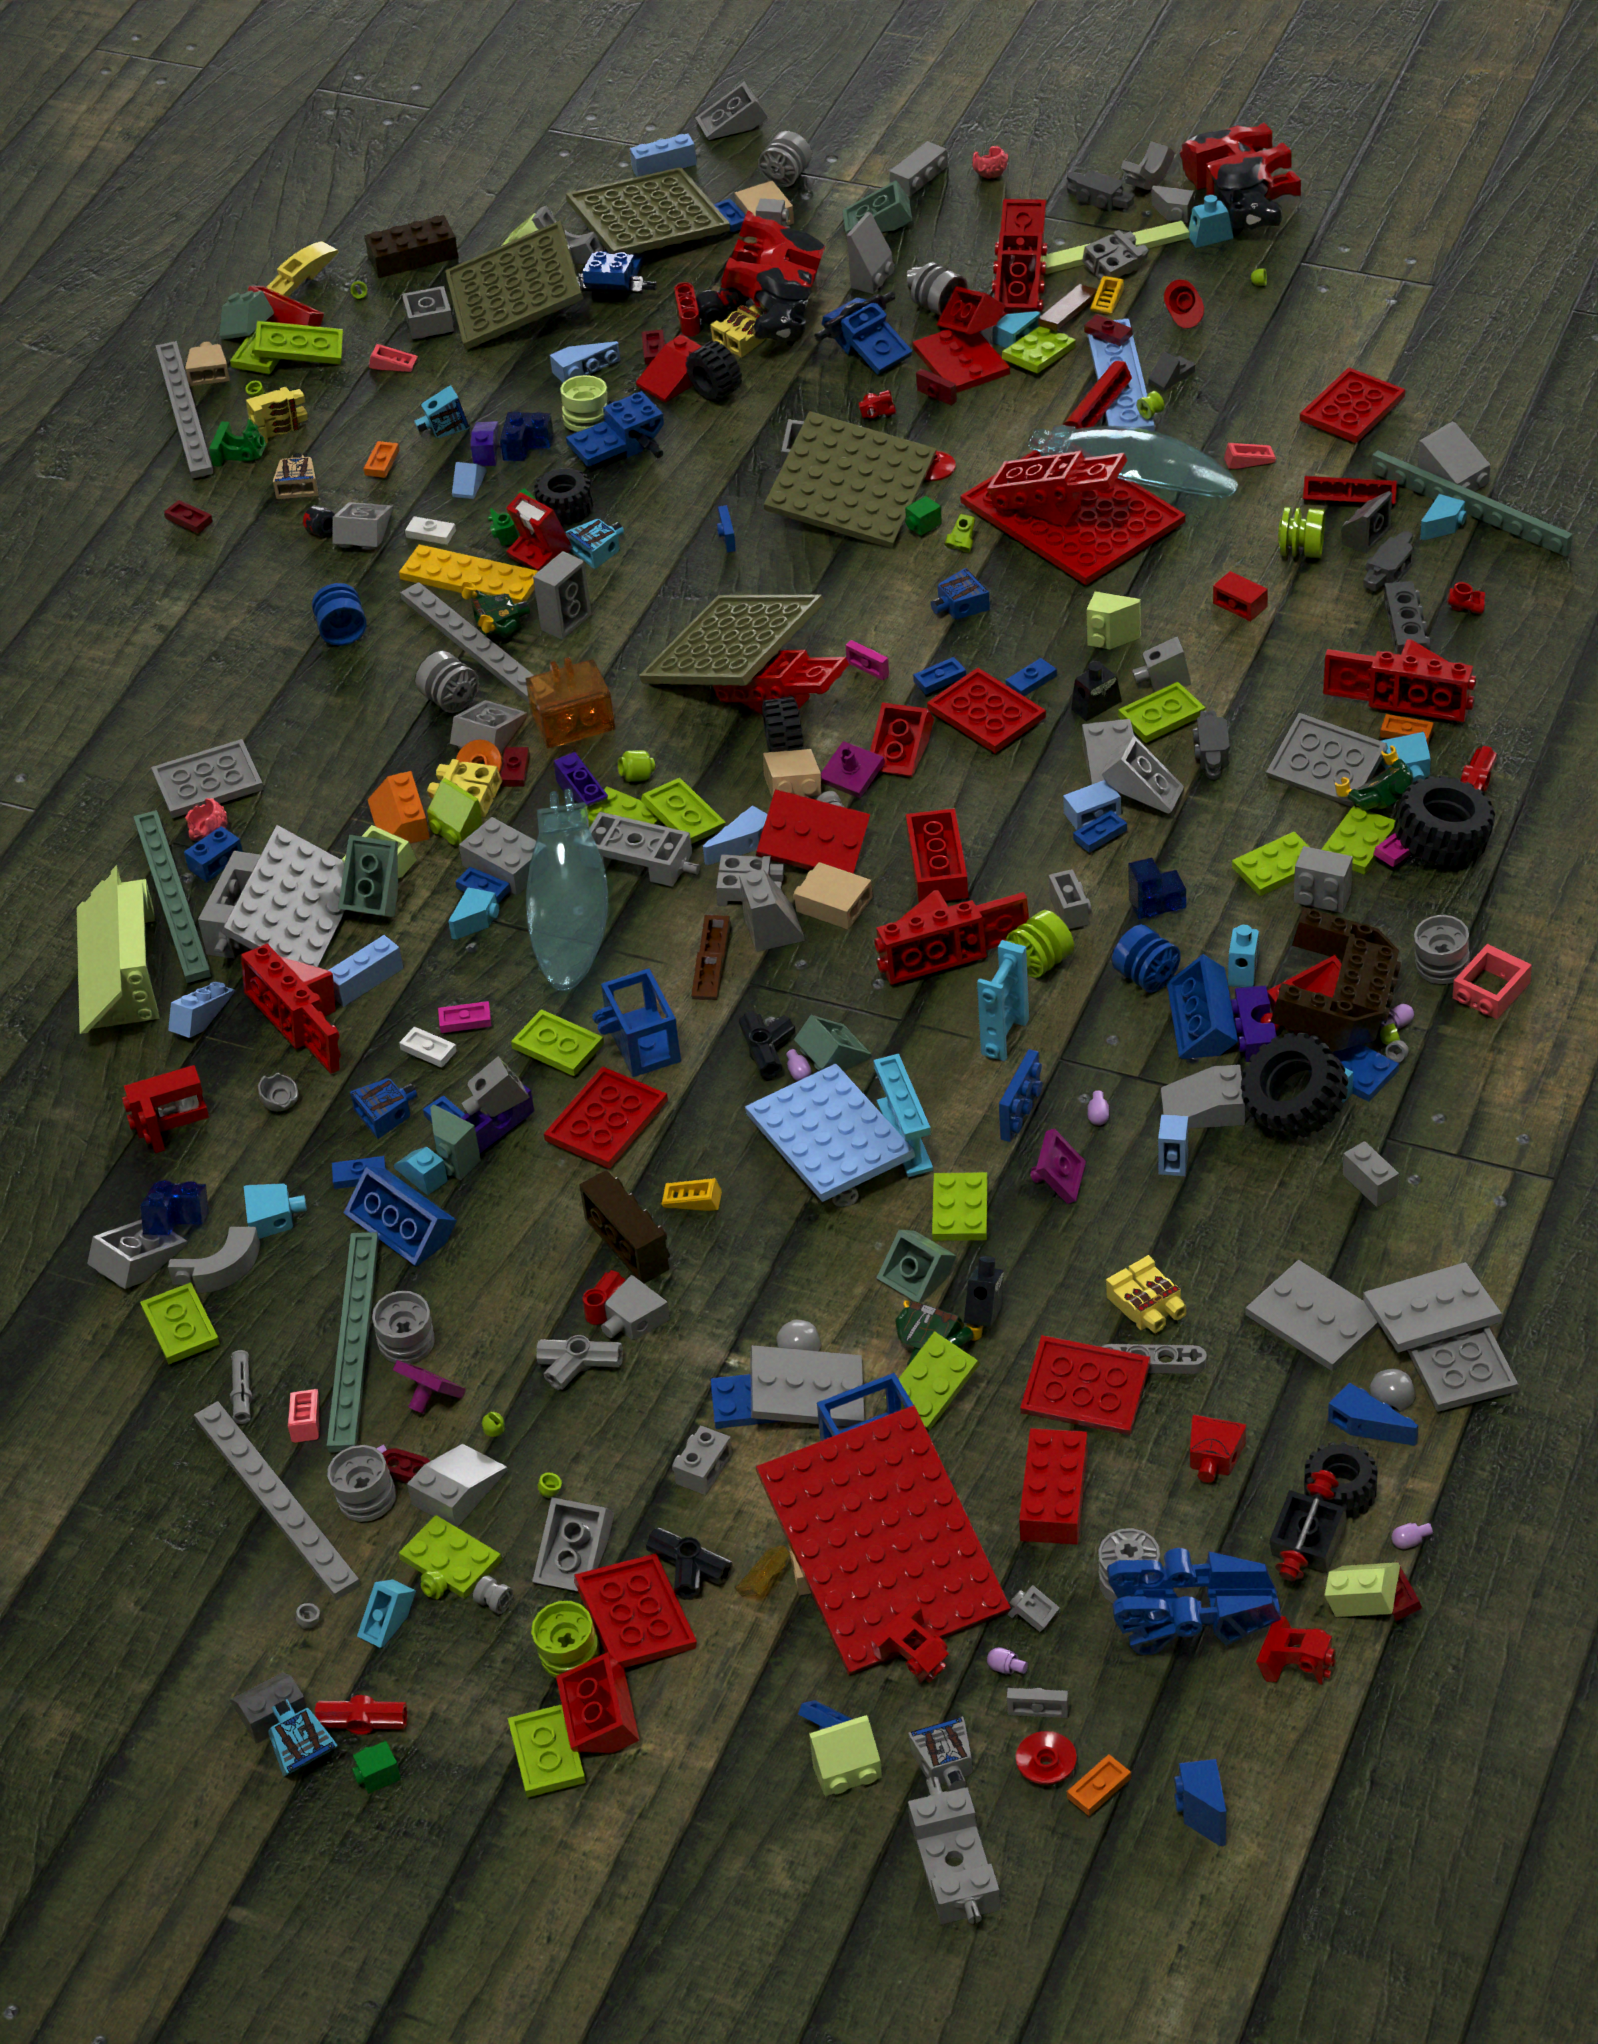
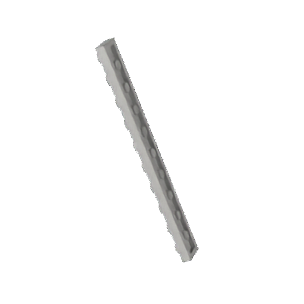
M177 341L156 345L191 478L213 474Z
M418 582L400 592L401 599L536 710L556 700L553 690L421 583Z
M217 1401L194 1414L197 1424L334 1599L338 1600L360 1587L359 1578L221 1404Z

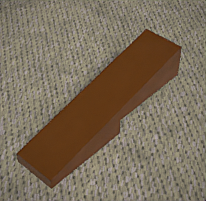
M704 915L700 951L697 952L692 999H718L732 927L730 916Z

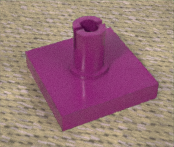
M843 741L822 770L821 783L861 799L885 764V759L883 756Z
M1053 1128L1045 1133L1037 1166L1031 1169V1178L1035 1183L1045 1180L1069 1204L1076 1201L1086 1161Z
M399 1360L396 1361L393 1371L416 1381L418 1384L408 1407L423 1414L433 1391L462 1399L466 1388L421 1367Z

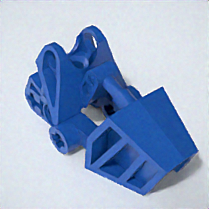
M1174 1548L1165 1553L1164 1567L1156 1560H1119L1107 1567L1109 1584L1117 1598H1119L1112 1604L1114 1620L1122 1634L1132 1632L1129 1636L1130 1646L1140 1655L1156 1654L1176 1637L1197 1635L1202 1630V1624L1206 1626L1213 1625L1214 1634L1225 1645H1228L1281 1620L1277 1592L1266 1565L1262 1563L1208 1552L1206 1564L1192 1565L1188 1550ZM1151 1572H1154V1573H1155V1574H1153V1575H1145V1574L1151 1573ZM1206 1586L1211 1608H1201V1602L1193 1597L1185 1596L1178 1598L1176 1592H1173V1588ZM1148 1642L1155 1643V1644H1153L1152 1646H1149V1647H1142V1646H1141V1644L1148 1643Z

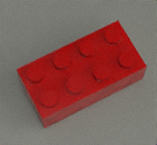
M955 808L906 814L907 837L918 902L920 903L936 890H939L945 901L968 898L967 872Z
M1030 1428L1019 1517L1020 1541L1078 1545L1088 1454L1087 1432Z

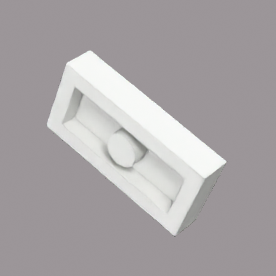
M413 517L405 530L407 538L448 545L456 532V527L453 523Z
M413 1027L399 1042L402 1051L441 1068L457 1052L456 1044L417 1027Z

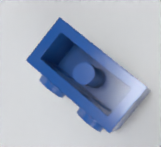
M221 826L184 851L188 870L205 882H208L224 871L233 851L243 852L240 839Z

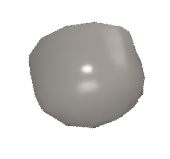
M276 1073L271 1077L263 1076L258 1084L259 1099L265 1108L271 1111L287 1110L297 1102L299 1094L297 1084L288 1076L281 1075L280 1073Z
M792 1320L783 1325L776 1336L778 1348L819 1351L821 1348L818 1332L814 1325L808 1321Z
M1387 1369L1378 1372L1369 1386L1372 1397L1389 1406L1396 1407L1399 1411L1409 1407L1416 1397L1410 1376L1400 1369Z

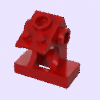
M912 1601L871 1639L874 1655L881 1661L892 1652H899L908 1660L906 1666L913 1675L918 1676L919 1682L922 1683L926 1679L930 1683L947 1666L944 1660L949 1655L946 1651L948 1647L939 1636L935 1635L933 1637L921 1627L924 1623L922 1609ZM910 1636H914L922 1642L915 1651L904 1642Z
M1281 1616V1620L1271 1624L1256 1664L1267 1682H1277L1283 1667L1286 1664L1293 1663L1298 1664L1301 1670L1313 1673L1319 1685H1322L1325 1677L1330 1678L1331 1671L1328 1670L1329 1666H1335L1336 1649L1332 1648V1636L1328 1635L1325 1631L1317 1628H1291L1286 1616Z

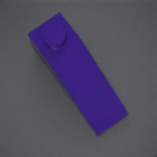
M498 421L476 422L471 434L473 464L496 466Z

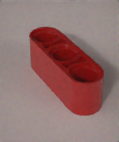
M679 283L675 286L674 291L681 332L685 336H695L700 333L701 329L694 288L690 283Z

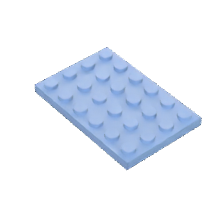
M833 1064L745 1106L747 1116L822 1202L915 1157L914 1149L904 1140L900 1133L837 1064Z

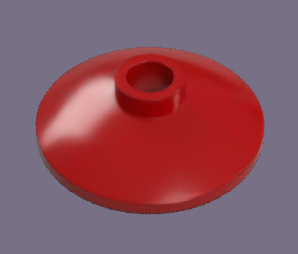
M936 451L935 458L924 480L939 481L951 476L956 468L954 458L945 452Z
M1041 1731L1033 1733L1020 1743L1016 1751V1764L1020 1773L1034 1783L1045 1785L1058 1783L1066 1779L1076 1766L1077 1756L1075 1747L1068 1738L1056 1732Z

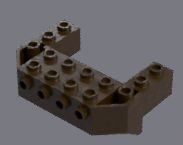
M1303 907L1292 946L1330 957L1335 955L1341 960L1342 965L1332 998L1322 993H1315L1294 985L1282 983L1270 1023L1318 1036L1332 1052L1375 1041L1380 1024H1386L1402 963L1397 961L1399 950L1378 928L1350 921L1340 916L1326 914L1316 909Z

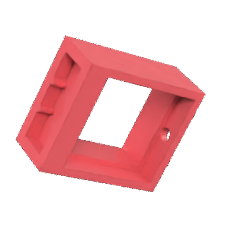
M1487 944L1454 979L1453 999L1483 1014L1498 1019L1530 984L1532 965ZM1483 970L1509 981L1497 995L1472 984Z

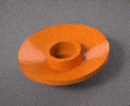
M482 739L473 740L465 744L456 757V760H459L460 763L470 762L479 764L480 762H485V765L497 766L499 772L502 766V757L498 748L493 743Z

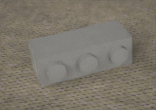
M927 141L889 171L890 183L897 180L907 196L913 195L948 167L947 149Z

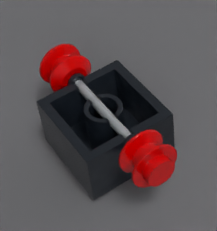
M1320 1470L1311 1474V1478L1315 1483L1308 1484L1306 1488L1312 1497L1289 1490L1269 1540L1271 1553L1273 1556L1284 1560L1283 1563H1277L1275 1568L1279 1571V1575L1286 1580L1295 1581L1296 1579L1303 1578L1304 1574L1300 1567H1310L1327 1573L1336 1552L1347 1519L1345 1507L1325 1501L1334 1498L1335 1495L1331 1488L1339 1486L1335 1475L1328 1471Z

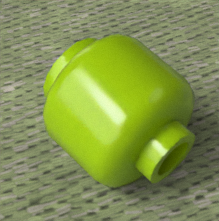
M645 750L625 751L622 757L618 759L619 775L623 776L628 782L647 781L650 778L651 772L655 770V761L653 758H650Z

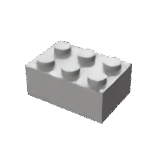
M562 551L533 576L541 630L563 640L592 614L584 560Z
M493 817L459 844L462 865L464 867L475 868L510 883V892L515 895L521 893L550 868L547 847Z

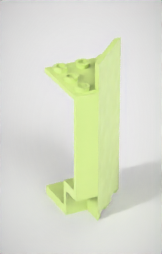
M117 865L111 870V875L105 881L102 880L93 889L87 901L81 902L77 907L80 1034L88 1033L93 1028L160 1019L146 966L145 923L155 921V912L147 881L143 879L121 883Z

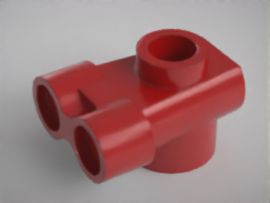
M890 390L880 392L879 396L873 393L864 396L863 401L859 402L863 418L896 414Z
M1458 582L1454 585L1453 589H1449L1447 605H1451L1456 611L1467 609L1472 613L1482 614L1485 606V592L1476 590L1473 592V588L1469 584Z

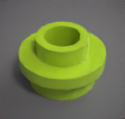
M427 1571L421 1576V1589L428 1597L439 1599L443 1596L444 1591L447 1590V1582L440 1572Z

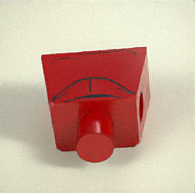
M1193 1415L1190 1467L1194 1470H1199L1198 1478L1201 1481L1213 1482L1216 1474L1226 1476L1231 1474L1246 1444V1424Z

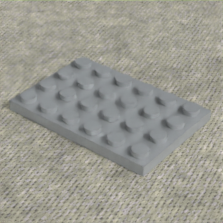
M276 825L221 933L252 950L268 943L281 957L318 967L345 912L344 909H338L345 863L332 854Z

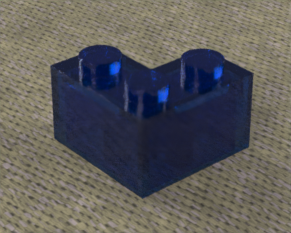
M507 412L500 437L503 461H525L528 447L550 448L554 435L551 413Z
M1152 857L1128 863L1129 901L1138 919L1186 908V888L1177 870L1160 873Z
M159 1181L154 1183L140 1205L143 1235H170L176 1224L202 1225L209 1213L206 1184H197L193 1181L184 1183Z

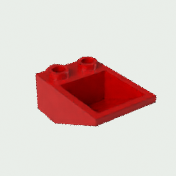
M1334 955L1282 983L1294 985L1311 992L1322 993L1333 998L1342 963ZM1281 984L1267 990L1272 1011H1274ZM1273 1013L1264 1014L1260 1023H1270ZM1274 1024L1275 1030L1278 1031L1280 1025ZM1285 1027L1289 1033H1294L1296 1036L1298 1033H1304Z

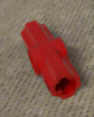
M1488 746L1477 749L1470 765L1466 764L1463 769L1461 782H1469L1473 784L1475 789L1479 788L1485 792L1490 782L1491 771L1497 760V753Z
M356 1695L350 1701H318L315 1706V1717L324 1728H347L348 1731L357 1735L369 1734L372 1729H404L407 1725L406 1702H376L369 1696Z

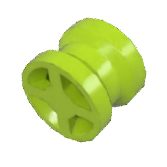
M1152 391L1146 397L1137 400V409L1145 419H1150L1155 413H1160L1165 408L1164 400L1156 391Z

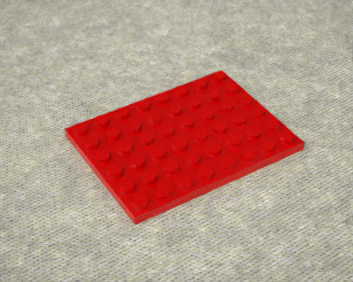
M1058 435L1021 459L1082 451L1084 458L1094 456L1061 435ZM1119 473L1113 486L1107 490L1098 489L1086 493L1080 492L1083 499L1065 526L1017 509L997 511L987 491V487L995 475L960 496V501L963 505L1085 585L1186 522V514Z
M915 1405L756 1466L758 1477L848 1676L901 1655L899 1652L894 1651L881 1661L873 1653L871 1639L912 1601L922 1609L924 1623L921 1627L933 1637L937 1635L941 1639L1010 1612L1011 1607ZM910 1636L904 1641L913 1650L922 1644L914 1636Z

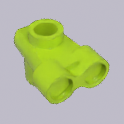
M960 514L951 534H947L944 545L950 549L970 552L973 545L972 538L974 535L975 518Z

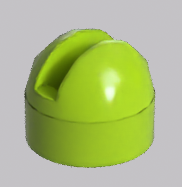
M1265 268L1256 269L1252 272L1250 279L1254 285H1267Z
M355 281L350 287L352 296L358 299L365 297L367 294L366 284L362 281ZM357 284L360 285L362 294L358 295V291L355 286Z
M252 381L247 384L246 392L250 398L263 395L264 388L261 382Z
M1394 1023L1384 1026L1380 1031V1040L1386 1045L1395 1040H1400Z
M489 1412L482 1420L483 1432L490 1437L501 1435L505 1430L503 1417L497 1412Z
M554 1473L542 1474L538 1482L539 1493L546 1498L555 1497L560 1491L562 1481Z

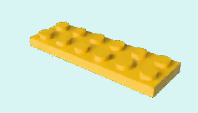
M419 544L399 571V577L401 580L419 582L423 585L462 593L460 588L463 582L470 581L476 587L474 591L478 590L492 596L506 593L509 594L513 603L516 604L527 601L535 590L533 576L538 571Z

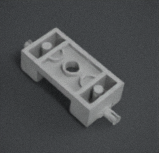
M599 812L584 838L577 836L574 841V845L580 847L582 864L587 867L605 871L612 859L648 867L651 882L672 887L684 871L696 875L700 871L699 864L688 862L692 855L690 833Z
M233 851L198 918L207 955L235 959L239 949L243 948V944L222 934L221 931L261 855Z
M933 1777L934 1785L932 1778H929L926 1784L928 1785L930 1795L908 1801L911 1828L940 1924L968 1918L969 1923L974 1924V1917L976 1923H978L982 1919V1914L1001 1910L1000 1892L992 1864L987 1862L978 1834L975 1810L968 1788L942 1792L939 1778ZM953 1857L960 1858L963 1861L956 1867L949 1866L946 1863L947 1860Z

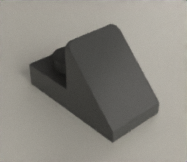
M1163 352L1149 377V383L1166 391L1194 373L1195 364L1180 355L1175 358L1169 353Z

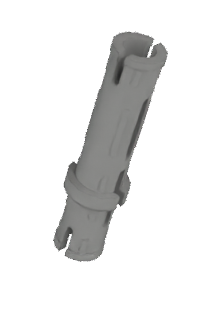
M237 1350L231 1356L233 1391L230 1393V1401L233 1404V1421L238 1424L247 1423L251 1418L250 1403L252 1401V1392L249 1390V1354L243 1350Z

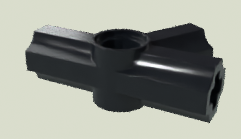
M754 1011L745 1012L744 1016L739 1018V1025L749 1046L750 1057L755 1061L761 1076H765L767 1079L774 1078L782 1071V1064L775 1048L795 1034V1026L790 1018L785 1015L778 1017L765 1026L760 1014Z
M660 1527L658 1529L654 1528L646 1543L647 1551L676 1564L674 1593L683 1599H693L694 1596L700 1594L701 1577L718 1585L724 1584L733 1568L732 1561L702 1548L697 1539L693 1537L681 1538Z

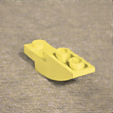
M324 242L314 243L301 249L277 268L279 275L266 288L288 297L306 278L312 280L338 254V250Z

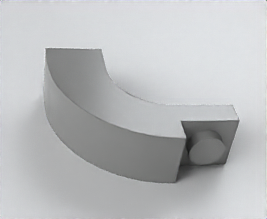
M1150 142L1147 152L1139 165L1128 161L1123 162L1121 169L1127 173L1125 183L1146 190L1152 189V186H1157L1168 172L1175 152L1167 146Z
M547 206L541 207L532 218L538 230L557 222ZM565 231L575 264H585L592 253L603 252L605 249L594 231L584 235H574Z
M229 1227L225 1245L220 1251L210 1257L202 1259H170L168 1270L172 1284L185 1285L191 1282L192 1285H195L197 1293L220 1290L237 1282L248 1273L257 1259L260 1241L256 1227Z

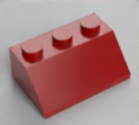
M956 286L937 326L971 335L997 325L998 321L1003 317L1006 305L987 293Z
M608 1652L556 1676L570 1749L572 1751L614 1753L640 1741L625 1670Z

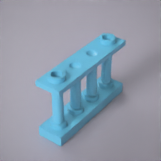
M1002 940L998 946L999 969L992 981L979 978L977 988L981 1055L1005 1061L1007 1059L1006 1035L1013 1023L1026 1026L1029 1020L1026 946Z
M895 1054L873 1060L874 1069L886 1095L885 1098L877 1099L880 1112L914 1149L915 1157L902 1163L907 1176L911 1177L933 1171L932 1163L921 1140V1137L931 1135L930 1125L900 1055Z

